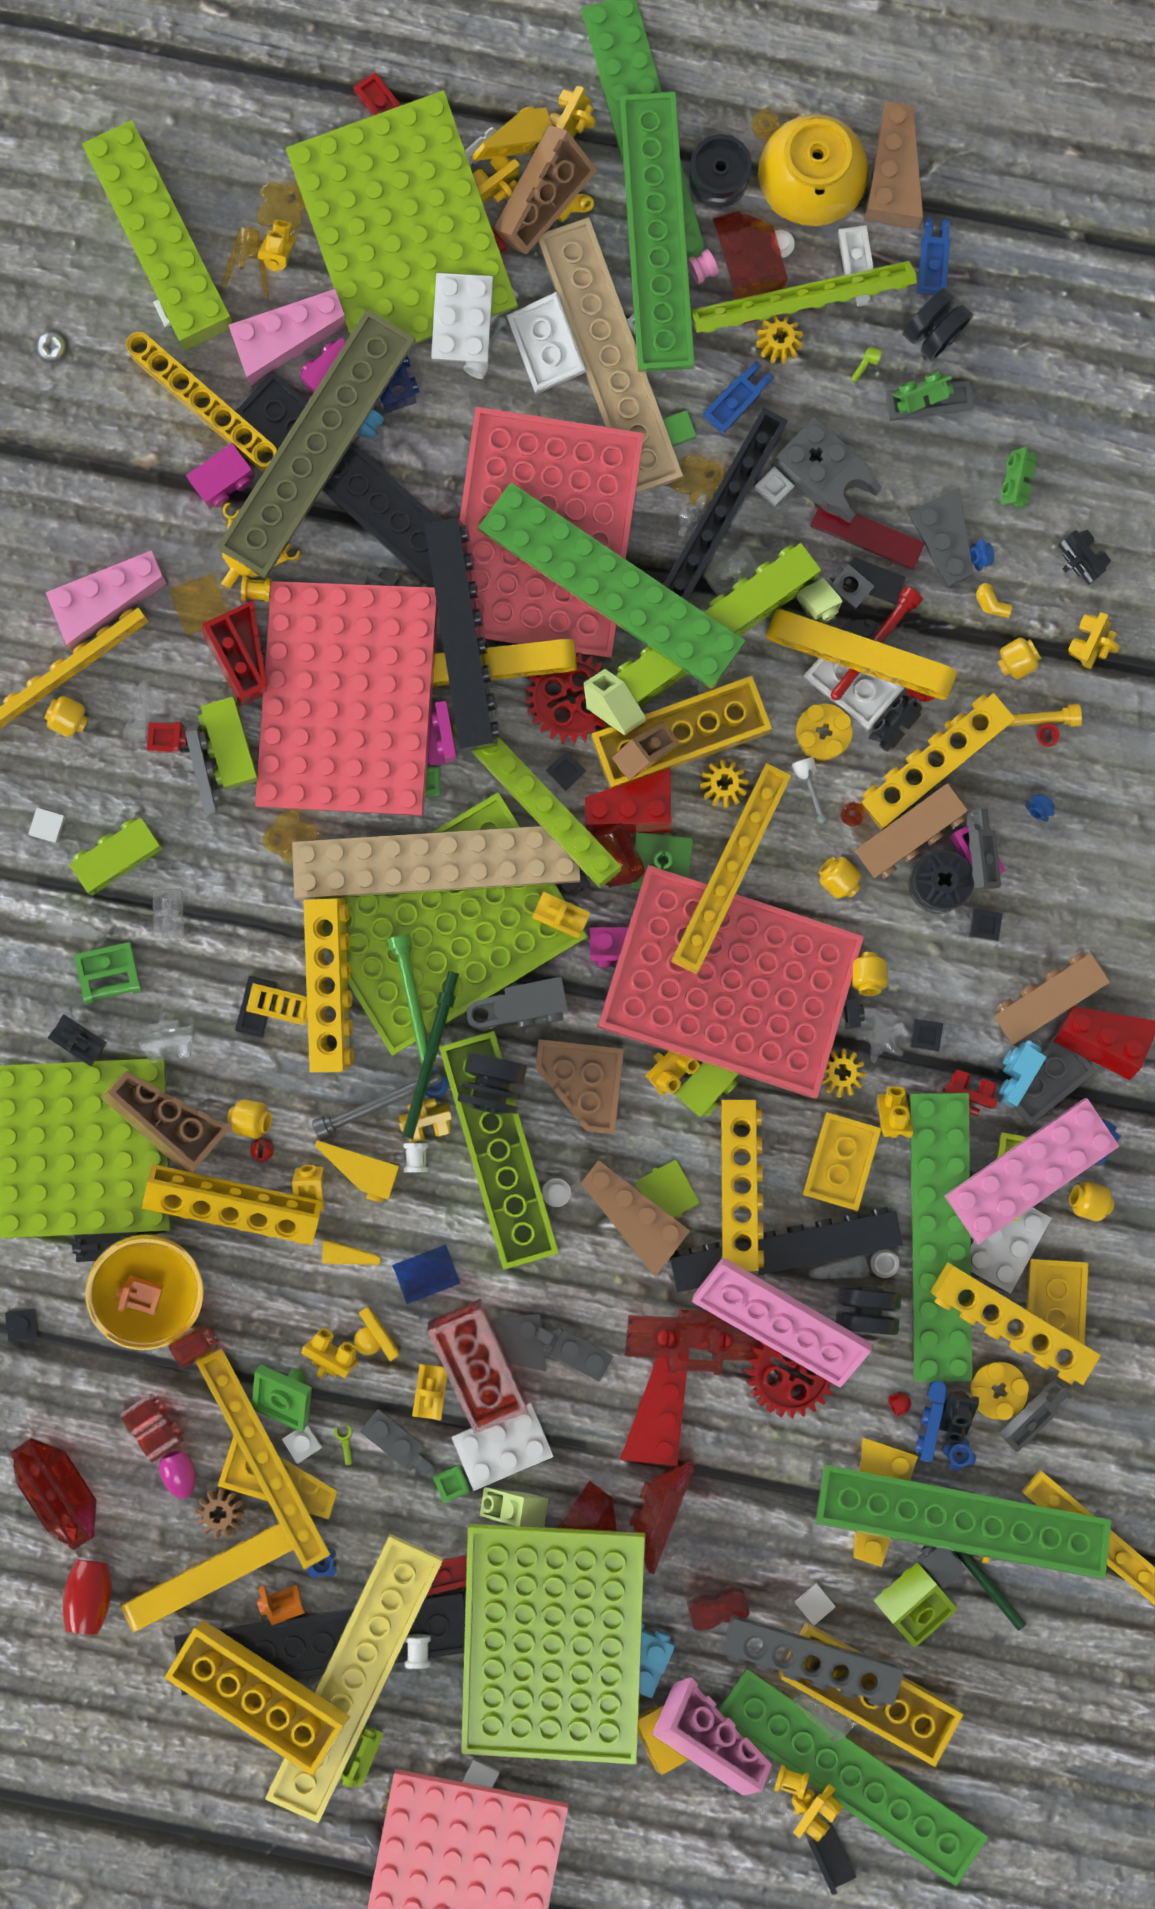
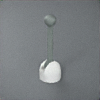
M499 316L496 320L497 325L490 336L489 350L501 328L507 325V318L505 316ZM466 362L464 370L477 379H483L488 370V364Z
M814 757L793 763L792 766L797 777L807 781L818 814L817 822L820 825L826 824L828 817L823 814L812 781V777L816 772Z

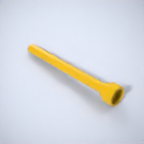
M1080 704L1067 705V708H1062V711L1013 715L1015 720L1009 726L1062 722L1063 725H1068L1069 727H1078L1082 725ZM983 717L972 719V725L975 729L987 727V722ZM948 720L944 724L947 731L952 728L949 723L952 720Z

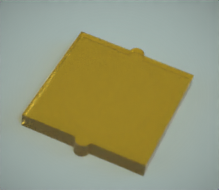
M213 574L196 580L189 579L188 583L169 589L186 636L202 631V623L227 612Z

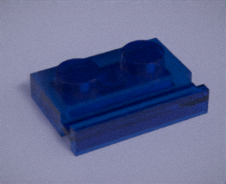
M447 1245L392 1265L406 1304L461 1284Z

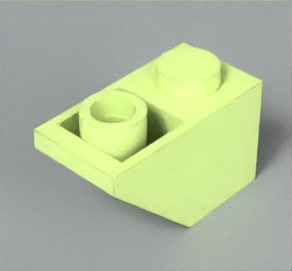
M824 578L799 590L796 596L807 618L824 624H828L836 618L835 615L839 613L838 610L843 602Z
M604 669L584 682L587 709L623 735H626L646 721L645 715L626 684L608 670Z
M484 1487L480 1516L513 1526L544 1528L548 1498L525 1492Z

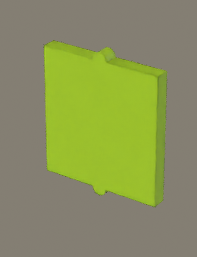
M676 1159L659 1169L653 1168L652 1173L635 1181L640 1193L673 1218L676 1216L682 1217L683 1212L700 1204Z

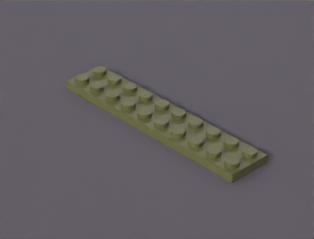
M366 309L216 547L219 551L265 579L268 577L416 342L414 337Z

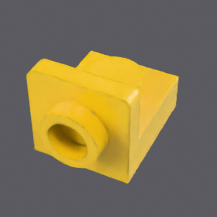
M314 1165L297 1167L292 1179L293 1195L322 1201L321 1211H324L325 1208L323 1189L324 1167H316Z

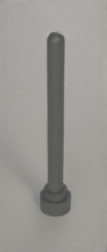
M439 1072L431 1074L428 1087L441 1082L442 1075ZM418 1080L336 1117L330 1118L329 1116L325 1118L322 1116L313 1120L312 1125L317 1137L322 1142L331 1138L337 1128L413 1095Z

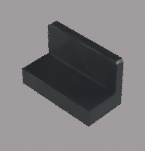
M829 1821L827 1824L830 1828L819 1842L807 1833H805V1836L830 1892L834 1896L838 1894L836 1887L857 1877L833 1824Z

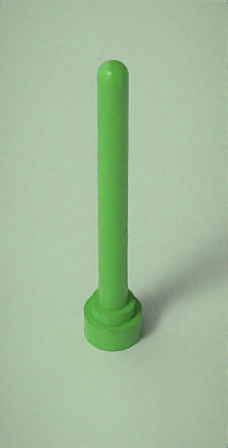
M410 934L388 938L387 940L389 949L393 950V954L397 955L422 1065L428 1040L408 955L412 942Z

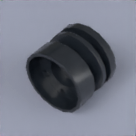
M949 850L934 851L919 861L911 871L908 881L910 896L915 904L925 912L933 914L948 913L965 903L972 894L974 887L973 869L967 859L957 852ZM946 875L949 878L946 882L947 885L940 886L937 882L940 880V877Z
M468 1052L464 1071L476 1076L475 1082H461L460 1087L471 1089L473 1093L472 1096L459 1094L457 1101L463 1102L472 1109L498 1115L517 1114L518 1107L506 1104L507 1098L520 1100L521 1095L510 1091L509 1087L510 1084H524L527 1065Z

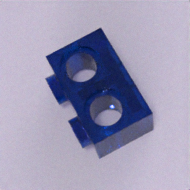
M408 355L380 397L385 414L417 403L415 394L420 393L415 376L409 378L406 369L411 367ZM395 386H403L406 389L399 396L391 393Z

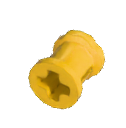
M243 576L241 601L246 602L248 599L265 600L266 603H270L272 579L252 580L248 576Z
M781 1764L774 1791L783 1790L797 1795L799 1799H803L809 1774L804 1773L802 1775L787 1770L786 1766Z

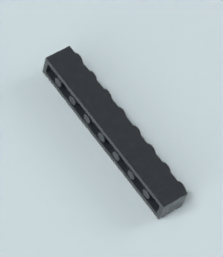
M765 407L761 410L663 584L688 602L786 429L788 420Z
M459 518L426 523L424 526L459 748L464 752L497 747V739L501 738L499 722L494 721L493 710H497L495 695L490 693L488 682H492V673L490 666L485 665L484 654H488L486 639L481 637L479 626H483V616L481 609H476L475 598H479V591L476 581H472L470 570H474L475 567L472 553L467 552L466 542H470L468 526L463 525Z
M886 1206L872 1209L871 1215L860 1217V1213L857 1212L843 1215V1221L832 1223V1219L829 1218L815 1221V1227L804 1229V1225L800 1224L786 1227L787 1233L776 1235L775 1230L763 1232V1239H758V1250L764 1251V1268H758L757 1276L902 1246L903 1241L896 1211H888ZM741 1238L735 1242V1247L739 1251H747L751 1248V1243L747 1239ZM719 1242L702 1245L703 1250L692 1252L691 1248L676 1250L674 1252L675 1256L669 1258L677 1293L697 1289L702 1285L722 1259V1246L720 1247Z

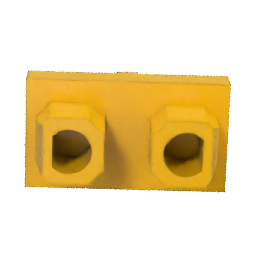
M576 86L574 91L562 90L558 104L565 110L562 115L552 113L549 116L552 126L567 130L573 138L576 133L581 134L584 127L591 129L596 124V120L591 116L594 110L591 106L592 101L585 95L584 92L586 90L580 86Z
M507 157L493 158L490 161V166L496 172L489 178L482 169H478L473 173L483 203L493 197L496 203L502 199L508 202L517 185L514 179L520 175L518 170L520 164L515 158L512 161Z
M275 220L273 230H269L259 249L258 259H262L265 266L272 271H281L286 267L288 258L296 244L297 236L290 235L292 226L290 222Z
M1100 612L1098 617L1084 614L1081 620L1080 631L1088 633L1090 636L1087 642L1074 638L1068 651L1070 655L1081 660L1083 667L1091 669L1097 655L1101 659H1106L1109 652L1118 653L1120 646L1114 642L1117 633L1109 631L1111 622L1108 621V614Z
M543 891L532 919L579 939L590 916V912Z
M670 1051L665 1056L658 1052L653 1056L657 1064L645 1077L661 1096H664L666 1093L674 1094L680 1088L681 1082L679 1079L685 1073L694 1074L700 1068L698 1060Z
M887 1087L886 1094H878L877 1096L880 1128H882L883 1137L891 1136L896 1138L898 1135H903L907 1138H912L913 1127L911 1126L905 1090L903 1087Z
M435 1098L424 1100L413 1140L408 1139L409 1142L414 1143L425 1139L422 1127L432 1124L436 1136L450 1134V1120H452L449 1103L437 1106ZM408 1113L399 1115L401 1132L404 1131Z
M321 1328L303 1346L301 1354L312 1360L311 1364L319 1368L317 1377L323 1379L328 1373L335 1378L339 1375L345 1379L359 1363V1360L355 1358L358 1348L349 1342H343L339 1348L332 1345L331 1342L334 1335L325 1328Z
M427 1364L419 1365L413 1417L442 1419L449 1367Z
M829 1784L816 1799H814L815 1793L811 1789H807L804 1792L803 1799H799L795 1794L792 1796V1803L795 1807L794 1813L798 1816L802 1813L805 1814L793 1832L797 1837L801 1838L806 1832L810 1837L819 1842L830 1828L827 1823L818 1817L819 1814L832 1823L844 1808L832 1797L836 1791L832 1785Z

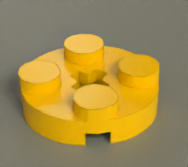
M826 703L815 704L809 707V709L802 713L795 728L796 740L802 748L801 750L808 757H814V760L818 761L831 760L841 755L848 748L853 733L850 717L839 707ZM823 725H827L832 735L826 736L824 740L820 739V733L816 732V728H822Z
M991 1362L982 1365L973 1374L972 1381H970L971 1397H979L977 1410L986 1417L1008 1420L1017 1415L1026 1404L1029 1385L1022 1372L1015 1366L1006 1362ZM1003 1383L1006 1394L998 1396L997 1399L994 1398L992 1386L994 1384L999 1386Z

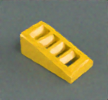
M253 983L246 1011L298 1025H305L308 1016L307 997ZM261 992H265L262 1009L257 1008ZM277 995L273 1012L269 1011L272 996ZM284 998H288L289 1000L284 1015L281 1014V1010ZM300 1001L296 1017H292L295 1003Z
M323 1240L322 1262L324 1264L380 1265L382 1263V1257L334 1241Z

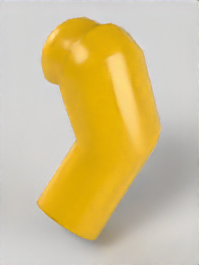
M577 194L557 220L563 223L571 213L591 211L594 207L593 198L587 194Z

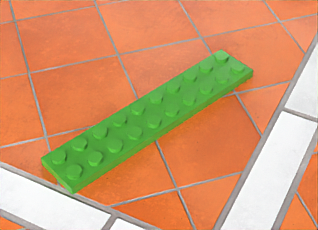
M608 0L581 7V13L624 167L619 95L662 93L637 0ZM680 160L687 258L691 256L698 257L705 250Z
M675 92L619 95L638 372L694 369Z
M513 483L508 485L478 526L479 532L711 689L714 688L745 644V640Z
M910 1093L911 1126L913 1127V1135L910 1138L914 1382H936V1380H940V1382L972 1381V1325L959 1317L961 1311L951 1307L948 1311L934 1301L937 1297L930 1292L947 1262L971 1276V1236L944 1197V1195L970 1178L969 1093ZM965 1289L959 1293V1303L969 1301L971 1297L970 1290Z
M824 1465L815 1524L1080 1576L1101 1580L1106 1577L1111 1520L852 1469Z
M747 1667L718 1708V1711L725 1718L729 1717L736 1725L735 1729L743 1738L747 1737L755 1747L778 1763L785 1765L788 1770L802 1775L804 1773L809 1774L807 1783L821 1793L829 1784L836 1789L832 1797L844 1809L955 1886L958 1885L989 1838L985 1832Z

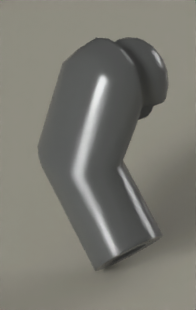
M351 1821L349 1837L365 1838L371 1848L370 1852L374 1856H378L382 1837L380 1827L376 1824Z

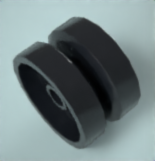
M717 134L708 136L698 143L692 153L688 180L691 191L699 201L707 206L722 208L733 205L743 197L748 189L752 167L750 152L743 142L731 135Z
M944 287L918 311L902 333L912 344L919 343L928 335L921 346L920 352L930 361L936 359L954 343L974 315L964 305H959L950 311L954 305L955 296Z
M838 1287L837 1302L842 1306L854 1307L855 1309L854 1311L837 1312L835 1322L849 1331L898 1335L900 1320L894 1316L882 1315V1311H897L901 1309L902 1294L886 1292L884 1289L872 1287Z

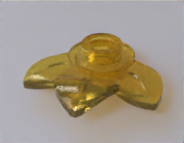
M277 182L266 184L259 190L265 202L258 209L257 222L263 225H273L275 220L292 223L290 235L294 234L302 222L300 211L305 207L299 186L291 184L284 187ZM295 194V201L289 204V195Z
M693 454L681 459L684 468L682 471L683 478L672 482L671 489L678 493L690 494V508L696 510L710 503L715 489L719 487L725 476V470L718 462H707L702 456ZM709 471H715L712 478H706Z
M298 809L282 812L278 816L275 825L269 827L263 835L265 848L271 853L280 854L282 859L293 865L292 842L314 841L320 834L315 827L299 823L300 814ZM275 835H280L283 840L281 844L275 845L272 843V838Z

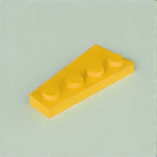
M233 1436L218 1487L268 1501ZM279 1456L308 1513L329 1520L338 1491Z
M862 1437L859 1471L910 1481L918 1458L917 1455ZM855 1532L853 1557L882 1567L891 1539Z

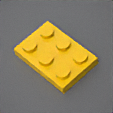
M825 1112L802 1195L858 1211L882 1128Z
M1029 1259L1027 1310L1084 1345L1088 1263ZM1036 1335L1032 1340V1345L1040 1347L1044 1342V1335Z

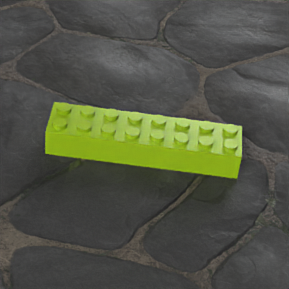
M133 120L82 143L85 153L183 350L185 351L229 330V325L232 324L231 317Z
M802 543L796 547H793L791 544L778 554L779 558L771 564L767 561L755 570L757 574L750 580H747L745 577L738 581L732 587L733 591L725 597L721 594L709 603L711 607L704 613L741 637L773 614L776 609H780L794 599L799 590L815 583L821 569ZM649 646L641 651V657L633 663L629 660L617 669L619 673L616 675L626 684L640 708L689 674Z
M495 1031L439 1047L503 1270L559 1254L519 1113L498 1115L472 1109L463 1102L457 1101L459 1094L472 1096L473 1093L471 1089L460 1087L461 1082H475L476 1076L464 1071L468 1052L503 1059ZM507 1098L506 1104L516 1106L515 1099Z

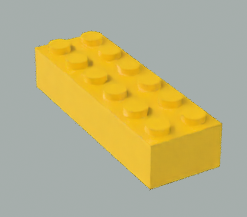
M749 676L645 714L646 721L626 735H623L613 727H609L592 733L591 740L610 789L668 768L670 770L766 736L770 734L772 727L753 676ZM664 722L680 745L645 772L628 780L612 757L633 738Z
M204 1620L193 1629L164 1677L312 1776L321 1766L350 1718L349 1715Z
M807 1621L799 1635L861 1653ZM790 1649V1651H789V1653H788L786 1659L789 1658V1656H790V1654H791V1649ZM814 1655L808 1656L804 1661V1667L814 1669L819 1663V1658ZM843 1664L836 1665L832 1670V1675L837 1678L843 1677L847 1673V1666ZM778 1671L781 1680L936 1767L963 1716L958 1707L902 1676L895 1704L890 1705L886 1703L885 1707H880L869 1703V1698L857 1695L856 1699L840 1694V1689L829 1686L828 1690L813 1686L811 1684L812 1680L802 1677L800 1681L791 1680L783 1676V1671ZM866 1673L861 1678V1685L870 1686L875 1682V1675L873 1673Z

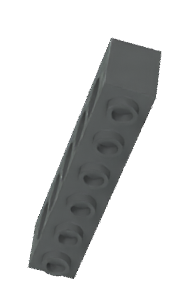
M731 1614L722 1644V1651L724 1654H727L726 1658L730 1661L743 1664L744 1660L756 1663L755 1668L770 1673L772 1669L783 1671L784 1677L795 1681H800L801 1677L812 1680L811 1684L824 1690H828L829 1686L840 1689V1694L856 1699L857 1695L869 1698V1703L880 1707H885L886 1703L890 1705L895 1704L904 1673L900 1665ZM758 1638L763 1641L762 1648L759 1651L752 1652L747 1649V1644L751 1639ZM781 1647L791 1649V1654L786 1660H778L775 1657L776 1651ZM808 1656H817L819 1658L817 1667L814 1669L804 1667V1661ZM838 1664H843L847 1666V1673L840 1678L834 1677L832 1675L833 1668ZM866 1673H873L875 1675V1682L870 1686L861 1685V1678Z

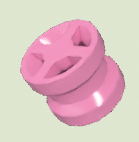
M708 249L702 251L698 257L691 256L687 258L688 268L697 284L703 283L705 278L709 276L715 277L719 275L716 261Z

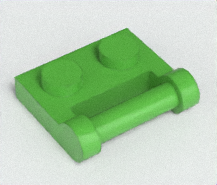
M131 942L74 954L82 995L86 1005L93 1004L98 999L124 993H142V985ZM128 973L129 981L95 989L91 987L90 981Z

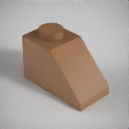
M664 722L633 738L612 759L627 779L631 780L677 748L680 743Z

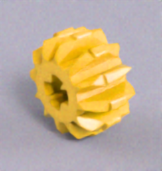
M775 315L772 317V323L764 320L762 323L763 329L757 330L756 336L760 339L756 342V347L764 348L761 352L762 358L767 357L769 354L771 355L770 362L772 364L775 363L777 357H780L782 364H785L787 356L795 359L797 357L796 350L802 349L803 343L799 340L803 338V332L796 331L798 328L797 321L790 325L788 324V316H784L783 321L779 322V318ZM781 336V340L785 338L784 343H778V339L774 341L775 337Z
M720 760L719 769L711 763L708 766L711 773H702L701 777L709 782L701 783L700 789H709L703 796L705 800L712 796L715 797L712 806L716 807L719 800H723V808L726 809L729 807V799L733 804L737 805L740 802L737 795H746L747 791L740 786L748 785V779H739L745 772L743 768L737 772L733 771L736 762L732 761L729 768H725V761ZM721 778H726V782H731L726 791L721 790L722 786H717Z
M841 1049L839 1058L834 1050L831 1051L830 1058L832 1062L828 1060L827 1069L824 1073L826 1078L822 1080V1084L830 1083L826 1088L828 1094L837 1087L836 1096L842 1097L844 1087L846 1093L851 1096L854 1094L851 1084L858 1089L862 1087L861 1082L856 1080V1077H866V1073L857 1072V1068L863 1067L864 1062L853 1063L857 1057L855 1052L846 1059V1049ZM839 1065L843 1066L844 1071H848V1077H843L844 1081H840L839 1075L834 1073L835 1069H840Z

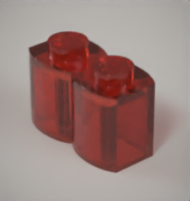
M622 823L594 829L590 833L621 865L622 871L605 884L608 888L637 882L645 873L643 862L638 852L633 848L630 834Z
M203 1324L173 1341L168 1347L179 1367L185 1369L217 1350V1343L220 1340L212 1327L207 1328Z
M152 1393L120 1414L124 1424L151 1463L157 1461L184 1442L182 1427L175 1419L171 1421L165 1412L168 1410L166 1403L159 1395L155 1397Z
M738 1587L724 1589L715 1596L700 1595L687 1603L693 1629L699 1631L715 1628L721 1622L729 1623L731 1614L744 1618L750 1615L745 1593L742 1588Z

